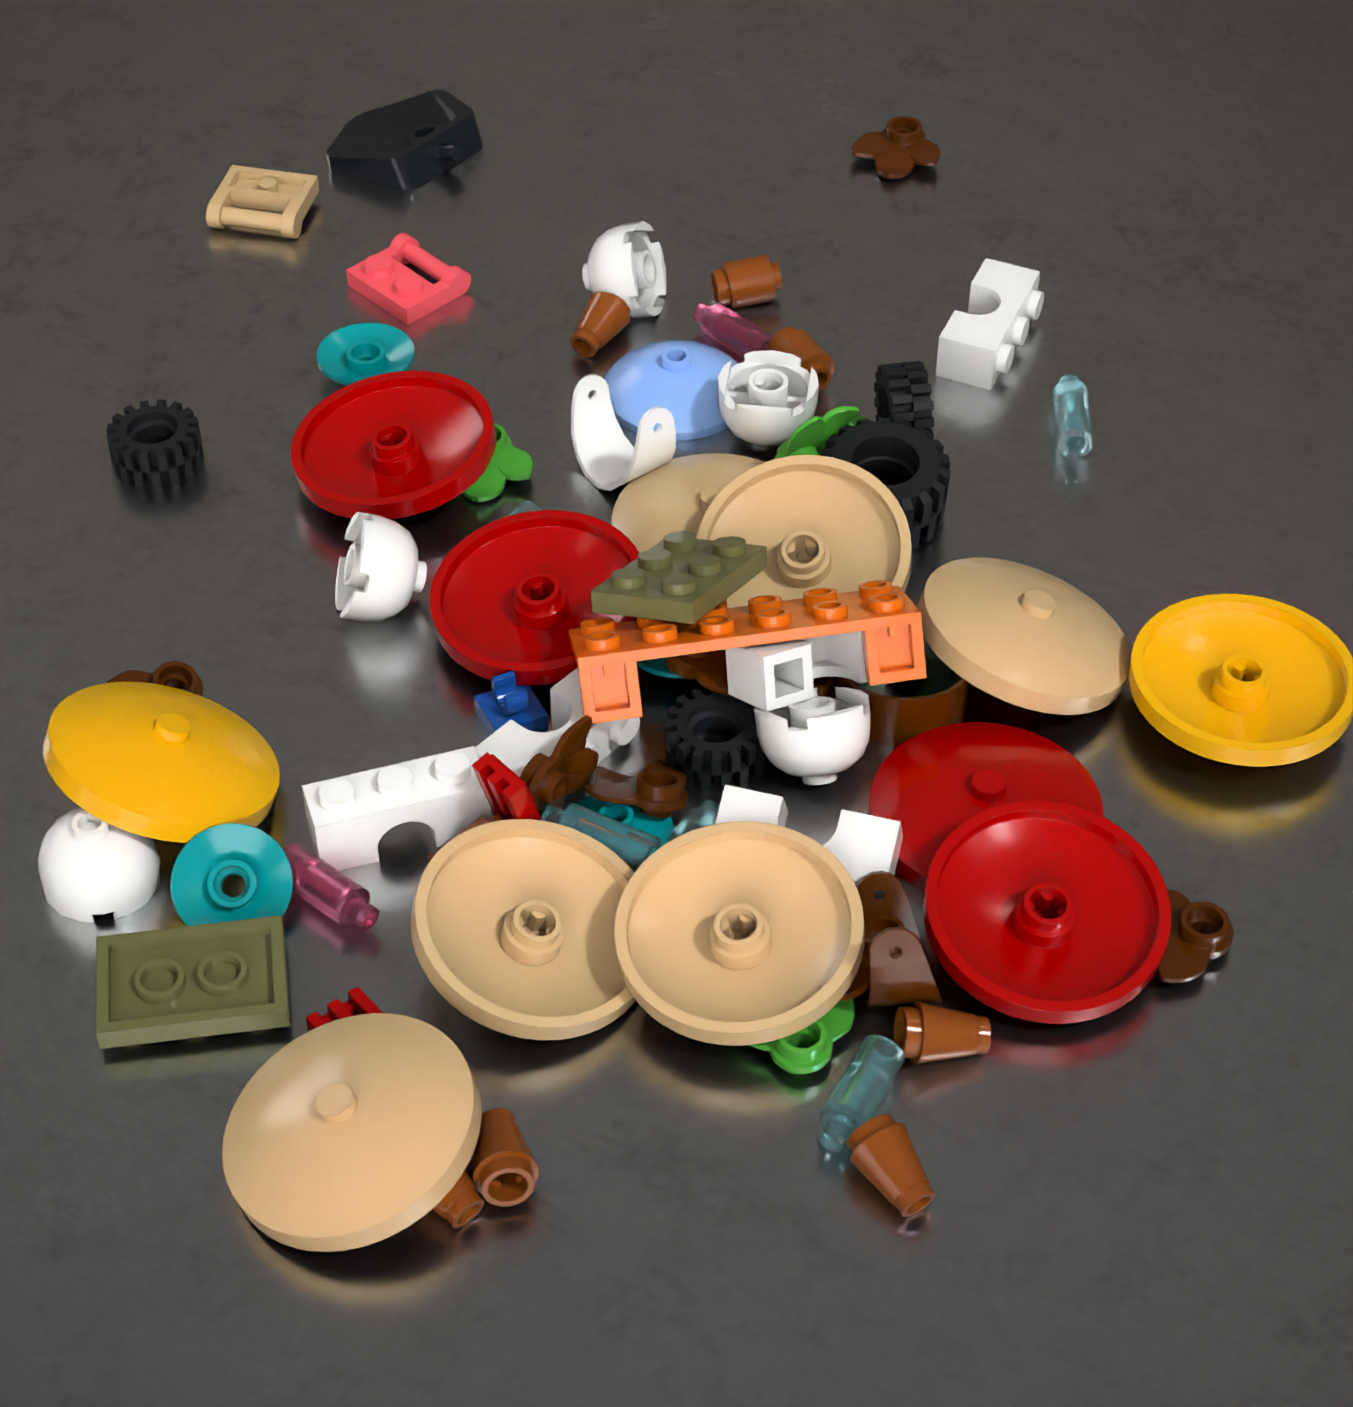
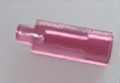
M701 303L693 313L694 320L701 323V332L743 358L745 353L768 350V344L774 336L772 333L719 303L711 307Z
M291 843L283 848L292 869L293 893L342 927L357 924L364 930H367L376 923L379 917V910L369 903L370 893L367 889L299 843Z

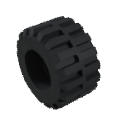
M879 417V420L876 422H871L867 418L858 420L855 427L848 424L841 427L838 435H831L828 438L825 449L821 451V456L841 459L861 467L879 479L892 492L902 507L908 521L912 550L918 548L919 541L927 543L934 537V531L939 530L943 522L951 473L949 470L950 459L948 454H943L944 446L939 440H930L931 433L923 428L916 430L911 427L912 423L903 420L900 423L890 422V418Z

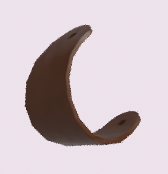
M951 669L953 686L945 691L922 697L902 698L880 695L860 687L853 680L833 677L834 688L846 687L861 690L869 695L871 714L869 741L876 744L896 748L919 733L944 725L962 723L967 713L970 683Z
M875 871L863 876L856 887L863 906L864 921L876 916H893L900 919L905 928H887L879 932L872 941L870 947V988L863 993L866 1006L912 1005L915 1001L932 1005L943 1004L916 920L899 879L885 871ZM878 890L885 892V895L880 899L874 897V893ZM894 947H899L902 950L897 956L890 954V950Z

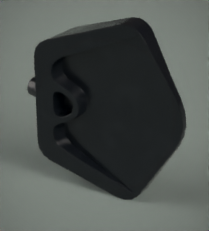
M432 90L354 117L343 127L337 138L327 149L326 156L330 170L336 175L402 190H412L423 186L479 152L483 147V143L472 108L445 90Z

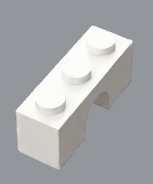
M986 258L970 284L968 313L955 310L939 336L935 376L991 390L1000 373H1008L1013 361L1015 346H1023L1028 334L1030 319L1037 320L1041 313L1044 292L1038 291L1040 271Z
M862 631L725 649L728 694L766 712L814 698V678L843 677L860 684L867 682Z
M578 669L573 670L550 688L551 721L554 731L534 732L522 727L513 720H509L475 747L478 757L481 758L487 752L490 755L493 754L519 777L527 763L536 754L543 753L550 757L562 734L583 717ZM640 718L592 724L586 738L585 747H589L599 753L598 764L620 745L628 744L635 737L637 731H639Z
M470 746L302 785L308 833L321 875L379 862L378 844L381 837L389 829L406 822H422L427 824L437 848L448 842L482 814L487 818L491 817V807L471 766L479 759L475 747Z
M725 785L715 824L755 821L785 827L788 809L782 796ZM841 809L838 826L833 837L822 846L828 849L843 864L856 886L863 876L871 872L885 871L895 875L903 841L901 821ZM882 890L874 893V897L877 899L885 895V892Z

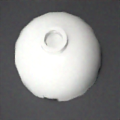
M644 221L622 224L607 230L599 236L591 248L588 263L584 264L582 270L586 289L592 291V293L608 292L619 296L630 308V319L655 317L661 313L663 306L653 307L657 296L666 295V267L660 242L650 243L646 232L654 230L650 224Z
M775 350L752 351L744 354V362L736 364L732 368L731 361L726 363L718 375V400L721 417L733 434L746 442L762 446L782 444L789 439L790 435L799 425L812 418L815 414L819 390L817 373L812 367L811 373L802 368L801 358L793 354Z
M357 511L351 518L344 540L354 541V543L349 547L346 557H339L335 585L336 610L342 611L339 617L344 619L380 622L394 617L408 605L413 592H422L426 581L427 564L424 561H418L417 544L411 533L399 523L379 515Z
M835 687L836 698L818 696L817 688H814V698L769 712L755 707L754 713L759 743L770 763L786 774L802 776L803 783L807 785H824L834 782L837 779L836 773L847 770L863 756L869 742L871 724L869 695L863 691L846 687Z
M79 807L58 818L47 831L38 856V871L47 903L61 916L78 922L95 923L93 915H104L113 912L114 919L116 920L132 914L147 904L160 885L161 875L159 868L161 861L154 839L117 828Z

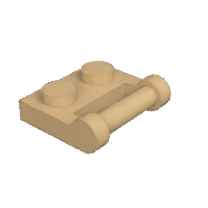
M232 165L207 206L208 227L224 229L226 225L277 231L281 232L282 237L297 239L301 233L302 221L319 193L318 176Z

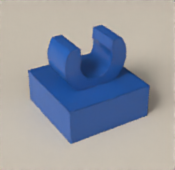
M513 671L492 677V690L474 696L475 713L489 736L509 720H513L522 727L534 732L548 731V714L530 686L516 685V677Z

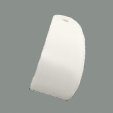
M590 374L584 376L578 382L574 389L571 405V437L576 459L585 477L597 489L612 491L671 462L676 450V429L674 417L669 410L656 406L644 413L639 422L635 447H633L625 437L615 417L606 380L599 375ZM593 390L594 394L589 398V392ZM659 423L658 429L654 431L655 424Z

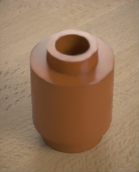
M766 254L721 263L719 269L710 271L712 291L718 307L729 305L732 310L775 301L776 291L782 289V276L777 262L770 263Z
M786 327L779 330L771 338L768 350L790 353L801 358L802 368L806 369L809 373H811V367L816 371L819 383L818 392L827 387L835 371L834 361L808 332L795 327Z

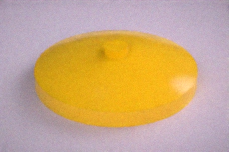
M1210 594L1193 597L1170 605L1158 612L1143 626L1134 642L1128 680L1133 700L1139 711L1164 737L1176 745L1204 758L1250 767H1268L1295 763L1308 759L1329 748L1346 731L1353 717V657L1340 638L1326 625L1306 612L1285 603L1245 594Z
M111 682L90 686L71 694L60 702L53 711L43 743V757L49 774L58 787L74 803L110 825L140 836L162 841L188 843L198 833L220 824L238 823L256 827L266 818L271 810L280 782L279 764L272 748L247 721L212 700L182 689L153 683Z

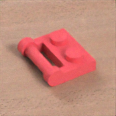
M407 233L398 234L392 240L390 247L346 269L347 285L406 325L419 320L465 294L471 284V275L461 267H450L419 247V242ZM408 263L413 264L438 282L432 284L405 265Z

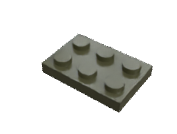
M687 531L669 533L663 537L661 542L651 549L639 553L637 559L624 568L612 572L610 578L591 590L592 612L695 624L768 567L767 547L746 544L744 538L735 536L705 540L696 539L695 533Z
M282 915L96 937V1037L99 1049L290 1026L285 933Z

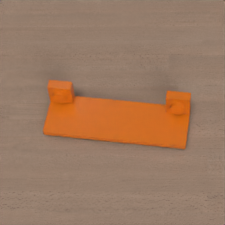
M875 580L859 584V591L837 594V590L834 588H815L805 591L803 593L804 598L782 601V598L778 595H762L750 598L748 606L726 608V604L720 603L695 624L637 618L636 621L614 623V619L609 617L587 619L580 623L581 628L569 630L570 643L577 662L583 716H590L592 724L643 717L636 661L862 631L865 674L870 686L927 678L921 611L899 586H892L890 581Z

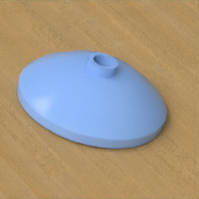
M665 340L649 343L628 352L611 366L604 379L608 384L614 414L620 425L637 433L640 419L645 412L656 406L664 407L674 417L676 441H687L708 437L728 428L720 413L718 375L723 366L731 361V368L739 363L721 350L707 344L687 340ZM659 423L655 424L654 431L658 429Z

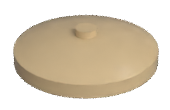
M723 453L695 454L672 459L671 462L628 483L618 496L613 507L612 526L626 535L639 553L651 549L661 542L665 535L672 532L687 531L695 533L697 537L702 518L718 493L737 476L750 468L764 463V461Z
M793 455L776 458L761 463L740 474L728 483L711 502L702 518L696 539L716 540L722 537L735 536L744 538L746 544L767 547L768 567L727 598V608L748 606L750 598L762 595H778L782 598V601L804 598L803 593L805 591L815 588H834L837 590V594L859 591V584L875 580L890 581L892 586H899L905 593L912 567V545L908 521L902 507L892 492L879 479L861 467L841 459L821 455Z
M979 557L951 561L940 566L930 575L918 600L917 608L921 611L923 637L933 652L961 678L980 690L1010 704L1033 711L1057 715L1091 713L1111 704L1120 694L1129 676L1132 652L1126 636L1115 620L1085 593L1039 569L996 558Z
M509 819L485 823L471 828L447 842L430 860L422 874L411 911V935L416 956L427 978L436 990L462 1014L489 1029L506 1035L532 1040H562L592 1033L615 1021L635 1002V998L630 993L620 971L614 942L616 910L623 890L634 872L616 853L604 844L578 830L561 824L533 819Z
M755 821L724 822L701 827L676 837L652 853L631 876L620 897L615 914L614 942L619 967L624 982L632 996L651 1017L663 1026L688 1038L710 1044L728 1046L761 1044L790 1036L810 1026L828 1013L849 989L858 972L864 950L863 906L857 887L847 869L836 856L814 839L795 830L771 823Z
M391 1013L361 1014L326 1023L297 1037L281 1048L261 1066L244 1087L230 1113L223 1138L222 1161L226 1182L231 1194L248 1219L261 1232L281 1244L307 1251L334 1252L360 1248L379 1242L399 1233L425 1216L439 1204L459 1180L472 1157L480 1133L482 1120L480 1091L476 1079L459 1048L447 1035L431 1024L409 1016Z

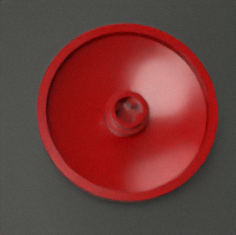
M398 371L359 380L337 390L318 403L298 426L293 436L290 455L299 487L307 498L318 507L346 518H352L358 511L379 515L388 519H398L441 506L473 485L492 460L496 447V430L488 402L470 384L453 376L437 372Z
M537 510L518 513L493 521L461 540L446 555L435 573L430 589L429 603L437 637L451 658L466 670L480 677L491 680L492 677L513 671L516 677V685L535 686L558 683L577 668V662L570 643L569 630L581 628L580 623L591 618L609 617L614 619V623L637 620L636 617L592 612L591 590L610 578L612 572L624 568L637 559L639 551L626 535L611 524L578 512Z
M988 722L944 725L919 733L896 747L881 763L871 784L868 815L901 821L903 841L895 872L922 892L925 889L930 865L942 842L962 822L985 809L1014 801L1048 800L1075 805L1104 817L1100 792L1095 781L1086 768L1072 754L1051 740L1031 731Z
M1048 800L1014 801L985 809L971 816L947 836L935 853L923 893L922 908L926 934L932 950L946 972L960 987L983 1004L1001 1013L1031 1022L1046 1024L1078 1023L1096 1019L1123 1007L1134 999L1153 978L1165 952L1171 929V906L1167 888L1160 871L1145 849L1130 834L1107 818L1087 809L1062 802Z

